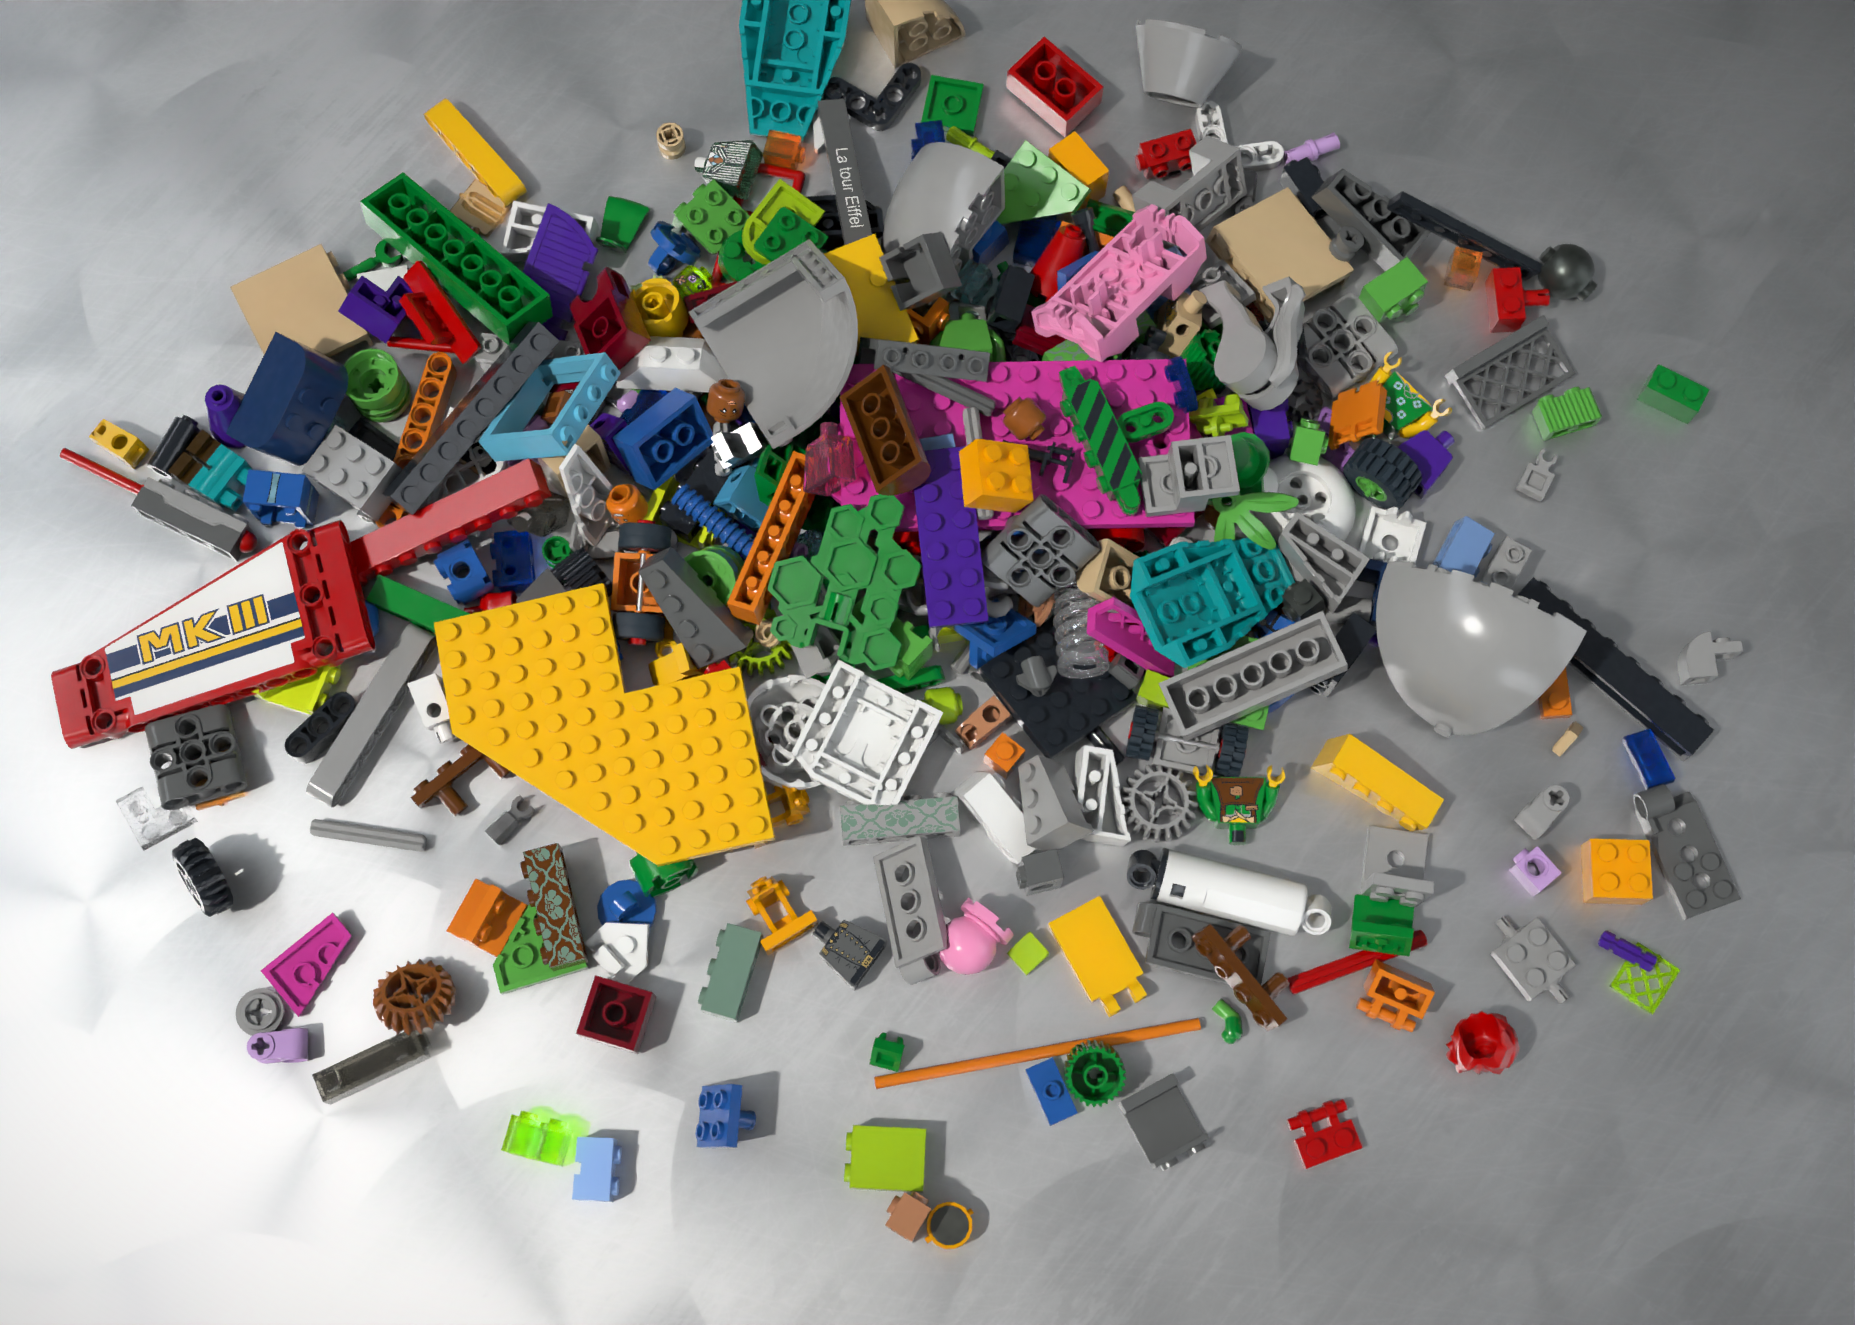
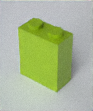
M853 1125V1131L847 1132L846 1151H851V1163H845L844 1182H850L849 1188L857 1190L915 1191L923 1193L926 1129Z

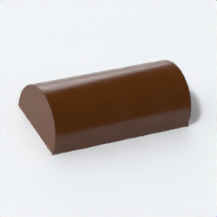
M883 364L842 394L840 399L876 493L892 496L906 493L920 486L929 477L931 467L891 368Z

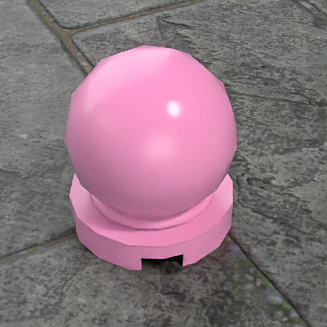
M968 897L961 906L964 916L954 918L946 924L948 935L947 949L939 951L941 961L947 968L962 975L976 974L984 970L991 964L996 955V943L1007 945L1014 936L1008 927L1003 931L996 924L999 918L977 901L973 904V901Z

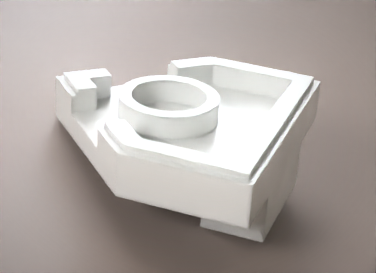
M606 922L585 944L594 953L592 956L611 977L615 976L620 983L628 985L648 966L650 923Z

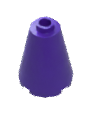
M219 384L212 386L205 395L210 431L213 437L222 445L235 449L244 448V444L230 437L226 432L245 394L226 385Z

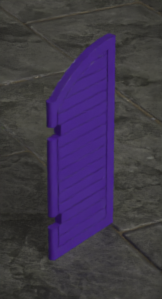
M548 203L523 273L550 295L553 316L542 325L558 340L565 341L568 331L561 328L563 320L568 323H572L573 320L569 303L578 294L582 296L590 274L589 271L582 270L585 262L594 264L599 249L595 248L586 231L574 218L560 208Z

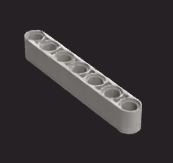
M413 623L406 626L310 779L306 788L308 795L330 807H335L341 801L408 693V683L416 680L437 644L436 635Z

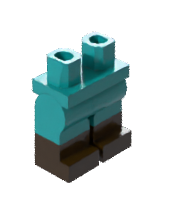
M202 429L186 448L193 457L183 452L168 472L177 482L222 508L226 507L237 511L243 503V497L236 492L242 485H246L248 469L253 470V468L245 459L226 448Z

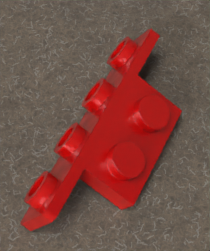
M422 260L416 261L403 276V279L413 293L404 294L399 302L429 345L448 343L462 364L469 363L482 348L481 344Z

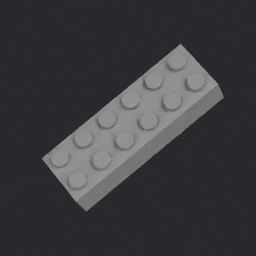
M1323 611L1160 682L1159 686L1184 742L1343 673L1348 670V664Z

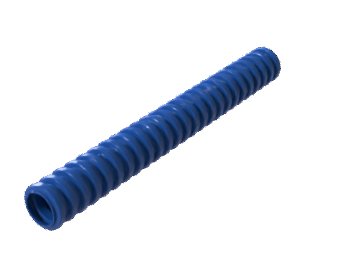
M688 483L682 485L673 496L671 504H677L680 511L685 510L686 516H692L694 522L699 521L700 527H706L708 533H714L715 539L720 538L723 545L726 543L729 548L734 549L735 552L742 556L743 561H746L754 542L752 539L753 535H747L744 528H738L739 524L737 522L733 524L731 522L732 518H726L723 511L719 513L717 506L712 507L709 500L704 501V496H698L695 489H689L690 485Z

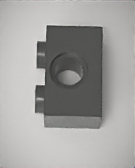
M1057 849L1021 858L1020 866H1017L1016 878L1019 889L1025 888L1026 896L1061 888L1064 875Z

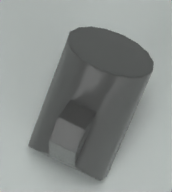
M1033 656L1021 663L1023 674L1016 675L1018 685L1029 690L1033 695L1042 697L1048 692L1057 674V669L1055 665L1046 667L1042 656Z

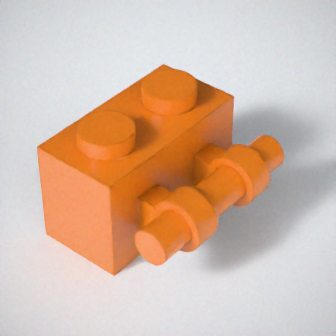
M1375 959L1363 985L1366 995L1373 999L1370 1002L1360 997L1356 1004V1009L1365 1012V1016L1374 1020L1377 1017L1391 1023L1390 1027L1397 1030L1402 1028L1412 1033L1416 1022L1407 1018L1408 1014L1423 1019L1435 991L1431 983ZM1383 1003H1386L1390 1006L1397 1008L1398 1010L1396 1012H1393L1386 1008H1383L1382 1005Z

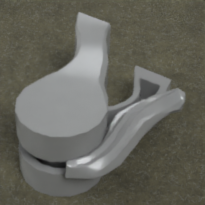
M1290 277L1262 287L1264 293L1275 307L1274 317L1265 332L1257 322L1254 314L1242 303L1240 293L1225 280L1199 289L1206 296L1207 303L1217 311L1223 322L1222 339L1214 362L1215 375L1252 408L1260 411L1270 410L1282 404L1291 395L1298 380L1297 345L1302 334L1305 309L1303 299L1306 294L1303 287Z

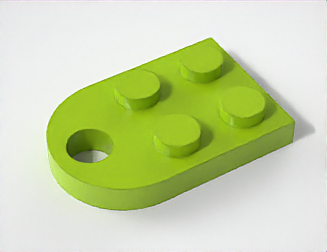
M782 179L777 181L750 215L742 232V242L746 252L757 262L766 265L770 261L754 250V244L781 207H786L814 227L825 213L823 209Z

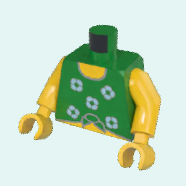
M1391 351L1384 357V367H1379L1370 382L1379 380L1378 384L1382 383V386L1387 390L1383 433L1393 440L1398 436L1402 438L1413 437L1423 430L1430 429L1438 422V417L1449 416L1452 413V408L1449 407L1445 412L1441 413L1439 407L1446 400L1439 399L1432 406L1397 371L1391 373L1392 368L1399 367L1402 363V357L1399 358L1395 365L1389 363L1388 358L1393 353ZM1370 434L1367 436L1369 438H1376L1378 435Z

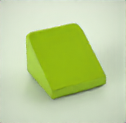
M1030 931L1007 952L1009 957L1026 976L1049 956L1046 948Z

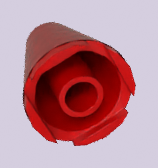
M1067 224L1058 229L1029 272L1035 275L1030 291L1032 295L1038 297L1040 293L1047 297L1045 301L1047 302L1058 292L1057 271L1083 257L1086 237L1080 227Z

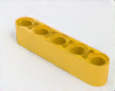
M444 98L423 114L431 128L482 184L487 186L486 188L495 198L497 196L504 203V208L527 192L518 176L448 99Z

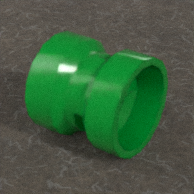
M560 536L548 538L542 546L543 556L551 569L573 552L569 547V542Z

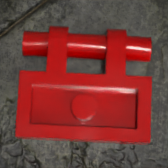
M1344 1099L1335 1102L1331 1100L1322 1103V1107L1308 1112L1307 1110L1299 1111L1296 1113L1297 1116L1286 1120L1290 1131L1301 1128L1304 1134L1303 1137L1293 1140L1304 1170L1363 1148L1352 1119L1339 1122L1337 1114L1347 1111ZM1326 1118L1329 1127L1314 1132L1312 1123Z

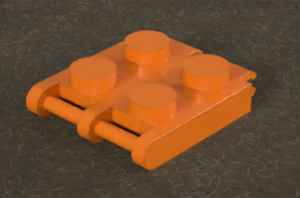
M1379 380L1361 385L1359 391H1356L1357 387L1341 392L1338 394V400L1333 401L1328 441L1331 450L1339 448L1340 444L1346 442H1358L1361 440V437L1370 434L1379 435L1383 433L1387 390L1382 386V383L1378 384Z

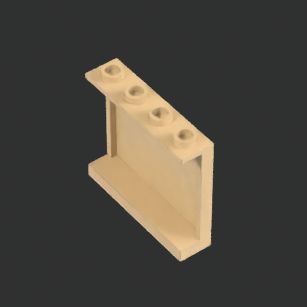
M1288 187L1213 226L1205 241L1220 261L1223 259L1255 292L1256 300L1253 303L1269 323H1271L1274 317L1275 307L1264 293L1263 286L1290 277L1303 287L1306 294L1303 299L1304 302L1338 282L1343 286L1354 271L1349 261H1340L1331 254L1329 244L1332 239L1324 233L1315 218L1308 213L1299 198Z
M322 244L230 287L263 354H265L275 332L315 349L328 357L364 340L368 342L369 346L374 345L369 337L371 333L338 312L348 295L346 290L350 289V286L343 273L337 274L335 268L339 264L332 251L326 253Z

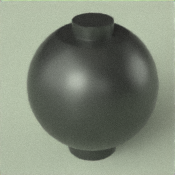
M1561 244L1554 248L1550 246L1540 255V263L1543 265L1541 266V272L1538 274V280L1543 289L1549 290L1550 296L1558 299L1578 297L1583 301L1597 287V284L1592 280L1595 273L1593 260L1589 253L1580 246L1574 244Z

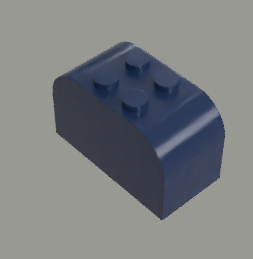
M275 332L226 434L249 448L291 465L301 466L306 464L322 443L344 399L348 388L346 368L343 364L323 353Z

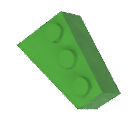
M865 595L856 603L852 611L853 616L862 625L865 615L860 610ZM896 616L890 631L903 645L897 665L889 667V669L899 678L903 675L907 680H910L932 657L933 640L927 635L921 639L912 631L914 625L908 621L903 623Z

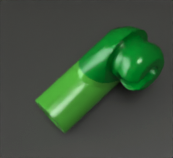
M1221 998L1212 1010L1225 1022V1030L1221 1033L1222 1039L1228 1044H1234L1243 1034L1241 1016Z

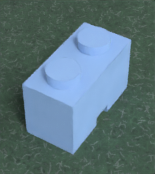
M577 1137L575 1162L581 1163L580 1174H574L572 1200L613 1202V1196H618L620 1178L615 1177L616 1164H621L622 1146L617 1145L618 1140L614 1138Z

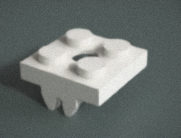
M1372 506L1358 551L1370 559L1382 562L1408 561L1416 563L1427 523L1413 519L1409 511L1399 513L1396 507L1384 510ZM1391 535L1398 540V547L1395 550L1390 551L1383 547L1382 539L1385 536Z

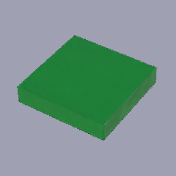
M931 75L921 127L948 132L952 126H955L967 135L974 137L984 84Z

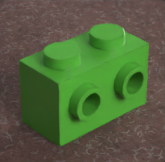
M1301 418V422H1293V437L1289 440V447L1286 452L1289 460L1318 466L1320 453H1326L1329 441L1318 421Z

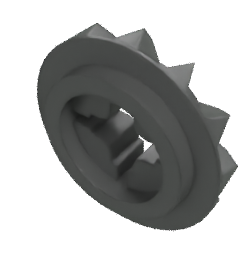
M1302 378L1298 380L1294 390L1288 397L1286 417L1296 422H1301V418L1313 420L1317 417L1324 401L1322 400L1321 390H1318L1313 382H1305ZM1306 393L1305 401L1308 404L1302 403L1295 408L1297 398L1294 396L1300 397Z

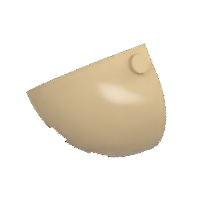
M865 0L866 20L894 68L965 36L963 24L944 0Z

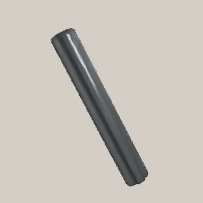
M892 371L968 408L976 407L979 413L985 416H991L995 410L996 402L945 377Z

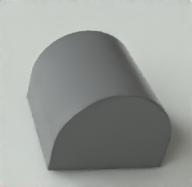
M1118 653L1108 666L1107 671L1128 689H1132L1140 682L1145 668Z

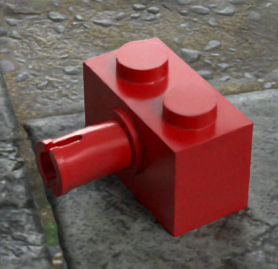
M1520 267L1493 268L1485 281L1490 333L1516 332L1526 320L1525 307H1547L1549 305L1550 295L1546 296V294H1549L1548 289L1524 290Z

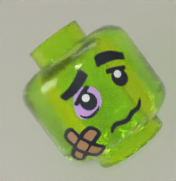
M688 265L673 278L672 285L677 288L683 299L684 296L712 289L710 281L713 278L703 266L697 268L694 265Z

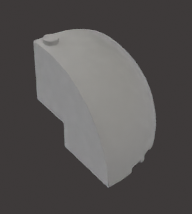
M935 142L922 147L903 174L889 203L883 225L884 233L881 236V250L885 255L898 247H903V244L922 234L941 232L962 286L950 292L960 291L964 286L962 278L964 277L967 283L973 276L972 249L1005 209L1004 167L978 152L951 143ZM909 278L895 280V284L910 282ZM946 293L941 298L949 302L950 305L955 295ZM937 299L911 310L924 317Z
M1389 561L1378 592L1376 606L1377 639L1388 676L1405 703L1425 721L1433 725L1435 732L1445 737L1482 733L1496 728L1520 714L1535 702L1558 678L1574 656L1587 632L1558 612L1552 616L1538 609L1539 602L1518 595L1512 596L1514 590L1491 582L1490 585L1479 581L1474 582V575L1457 570L1450 572L1432 564H1429L1427 569L1416 568L1417 565L1414 562Z

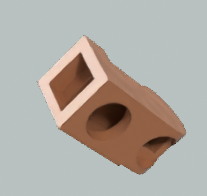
M994 695L969 715L968 719L955 730V733L971 750L1013 719L1008 710Z

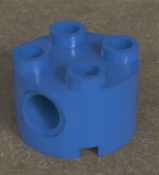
M468 539L438 554V558L433 560L444 580L450 579L451 584L447 585V588L457 604L463 602L466 605L495 589ZM465 568L470 569L469 574L465 578H458L459 571Z

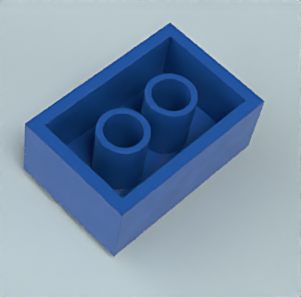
M674 388L612 438L634 481L652 490H656L713 443L711 438L713 432L696 396Z

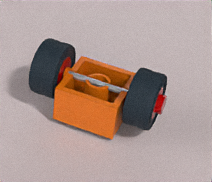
M651 520L623 523L619 527V549L637 552H615L611 610L617 613L613 614L612 621L616 639L626 640L629 645L646 646V642H661L664 639L665 618L662 616L665 615L638 571L648 557L671 547L672 531L670 527L655 524V521Z

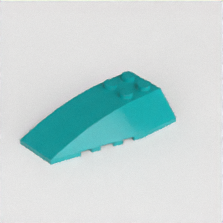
M742 0L739 32L750 135L804 142L818 108V101H821L846 41L851 0Z
M1249 538L1233 541L1232 539H1223L1217 542H1209V540L1196 543L1178 542L1134 560L1130 598L1155 651L1181 667L1187 668L1230 649L1255 624L1264 619L1272 609L1283 602L1282 595L1295 581L1277 544L1275 549L1269 550L1257 545Z

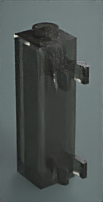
M414 1030L410 1036L402 1032L316 1072L312 1076L323 1103L332 1105L431 1058L428 1049H431L432 1045L425 1032L420 1034L417 1030Z

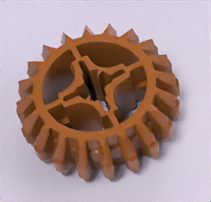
M419 959L416 964L407 961L406 966L399 967L396 965L395 971H386V979L378 980V988L373 989V1007L378 1020L383 1023L387 1030L393 1029L397 1035L404 1031L410 1036L414 1030L422 1034L423 1029L427 1027L433 1030L434 1023H444V1015H450L451 1006L455 1005L456 988L451 975L441 965L436 966L432 960L426 964Z

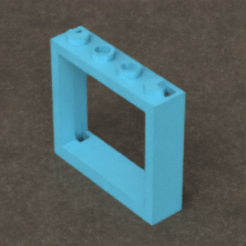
M605 352L545 359L493 419L478 442L495 462L567 456L621 372ZM580 381L549 429L523 431L554 384ZM567 440L568 443L566 444V446H564L562 441Z

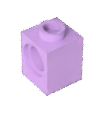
M1538 846L1530 852L1524 848L1512 859L1516 864L1509 869L1532 896L1541 892L1561 874V871ZM1528 863H1533L1538 867V876L1529 873L1527 869Z

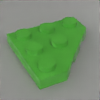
M1025 140L1004 169L1005 209L996 220L1001 225H1006L1013 222L1048 218L1049 216L1072 214L1078 210L1091 192V189Z
M530 904L522 918H519L501 954L497 956L493 963L497 984L502 995L589 969L588 964L583 963L553 971L549 964H543L540 948L544 947L542 935L537 936L533 919L538 918L536 907L531 908Z

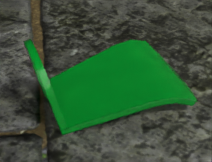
M609 196L606 202L600 237H596V242L601 246L627 253L650 208L631 200Z

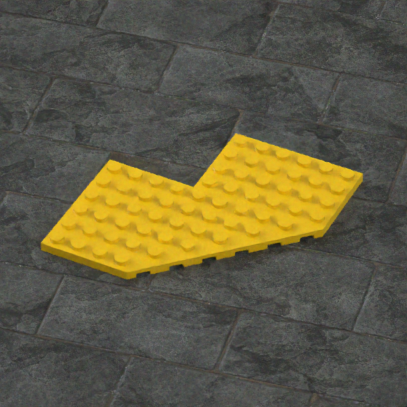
M604 583L434 623L452 734L658 867L776 840L740 667L626 693L607 589Z

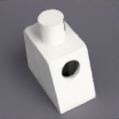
M434 673L408 683L425 728L430 731L435 730L440 744L455 739L456 736L452 734L443 678ZM440 707L441 714L438 717H434L435 709Z

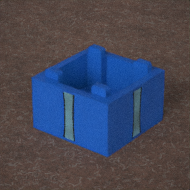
M248 469L242 502L263 525H272V522L295 524L296 528L305 529L306 525L314 526L320 494L306 475Z

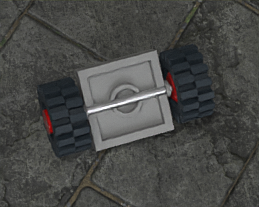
M1136 705L1128 733L1127 757L1149 761L1153 742H1156L1152 766L1157 767L1161 765L1166 769L1172 767L1176 771L1193 774V768L1197 766L1199 775L1202 776L1207 772L1206 764L1212 770L1214 755L1217 754L1214 774L1239 778L1247 748L1248 727L1227 723L1223 726L1219 742H1217L1220 727L1184 742L1169 708H1163L1159 730H1156L1159 709Z

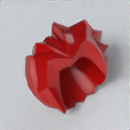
M1481 1011L1478 1014L1471 1013L1467 1019H1461L1458 1022L1454 1033L1451 1035L1452 1041L1446 1044L1450 1049L1446 1056L1448 1060L1455 1064L1458 1073L1472 1070L1478 1075L1482 1072L1488 1073L1489 1071L1500 1075L1504 1068L1511 1067L1518 1056L1520 1047L1517 1034L1508 1024L1506 1016L1498 1013L1486 1014Z

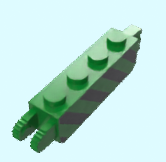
M1076 366L1064 369L1059 372V379L1063 389L1062 401H1060L1062 413L1065 418L1070 417L1074 425L1072 427L1073 436L1077 443L1082 442L1086 450L1084 458L1090 469L1094 468L1098 476L1096 483L1102 494L1106 493L1109 501L1116 499L1120 509H1122L1126 516H1134L1138 512L1141 501L1137 491L1142 476L1140 467L1098 381L1092 379L1085 381Z

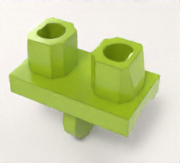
M1238 394L1227 395L1224 399V405L1217 406L1214 399H1199L1197 409H1190L1189 416L1191 420L1195 421L1199 432L1212 434L1213 437L1225 436V432L1232 431L1233 428L1248 426L1249 420L1243 410V402Z

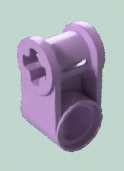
M292 1028L256 1033L247 1042V1052L252 1058L264 1064L308 1061V1029ZM265 1042L270 1046L268 1049H264L262 1054L258 1049L262 1048Z

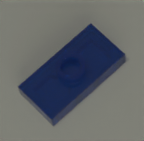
M1651 728L1623 737L1622 743L1645 790L1661 784L1674 783L1676 778Z

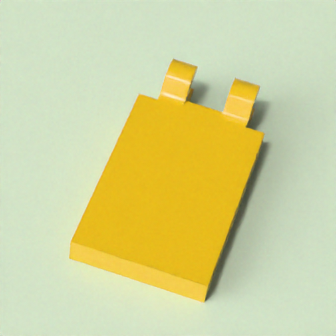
M1100 896L1048 923L1049 929L1091 1003L1099 999L1108 1017L1117 1014L1121 1010L1116 999L1113 997V995L1127 988L1134 1003L1146 998L1147 994L1137 980L1144 973Z

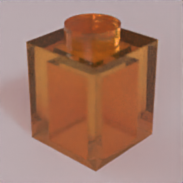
M769 129L763 151L764 163L797 170L798 164H803L806 148L802 147L801 136Z
M1456 246L1448 261L1443 285L1471 291L1478 278L1483 253Z

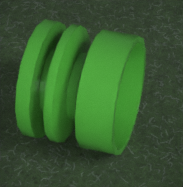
M370 348L355 353L344 364L348 373L346 395L363 417L374 422H386L400 416L409 406L412 396L411 386L390 354L383 350Z

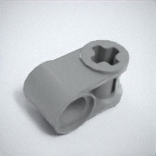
M1552 785L1540 792L1513 820L1534 840H1537L1567 807L1570 800L1569 793L1562 786ZM1552 795L1557 798L1554 805L1549 803L1551 800L1550 796Z

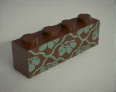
M555 843L524 851L525 861L520 862L524 879L529 878L531 889L527 890V896L531 908L536 907L538 918L533 919L537 936L542 935L544 947L540 948L543 964H549L553 971L589 962L562 847Z

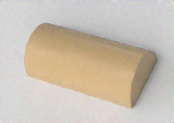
M1110 539L1098 541L1101 545V550L1076 573L1078 588L1099 602L1115 597L1135 609L1130 598L1133 562L1140 557Z

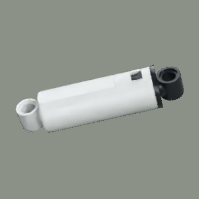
M1167 848L1162 849L1159 860L1148 850L1135 851L1129 858L1127 869L1128 883L1132 887L1141 890L1152 886L1150 895L1152 900L1291 936L1297 934L1300 925H1302L1306 932L1313 935L1323 934L1331 926L1330 901L1326 897L1317 894L1307 897L1308 888L1306 884ZM1137 868H1146L1148 871L1141 872ZM1312 913H1320V914H1322V915H1321V916H1312V915H1310V914H1312Z

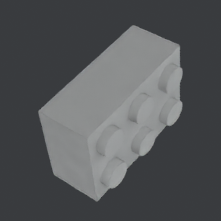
M337 425L332 428L302 469L305 474L376 522L392 502L382 493L403 470L395 462Z

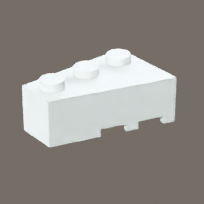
M513 201L501 254L510 262L527 260L546 207ZM566 212L582 226L595 246L599 231V225L595 218Z
M1084 745L1076 752L1072 783L1075 788L1073 794L1077 802L1082 804L1085 810L1082 814L1086 822L1092 825L1094 831L1080 838V840L1123 847L1131 841L1130 833L1127 831L1124 816L1126 813L1124 804L1122 805L1120 783L1113 750Z
M976 771L951 792V795L957 796V798L962 800L970 810L968 814L974 821L976 819L987 831V836L1011 862L1019 864L1023 856L1029 855L1036 849L1027 846L1022 804L1014 796L1011 798L1004 791L1005 783L996 773L991 775L988 772Z

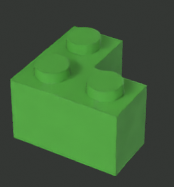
M1406 257L1363 286L1359 299L1379 323L1387 317L1389 320L1397 319L1403 314L1406 316L1410 315L1419 307L1418 302L1425 295L1424 289L1428 281L1411 260Z

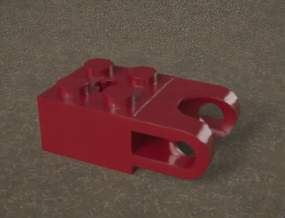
M605 267L597 276L598 289L593 299L588 300L578 294L569 305L576 322L574 328L585 355L605 352L620 371L651 339L626 280L619 272Z

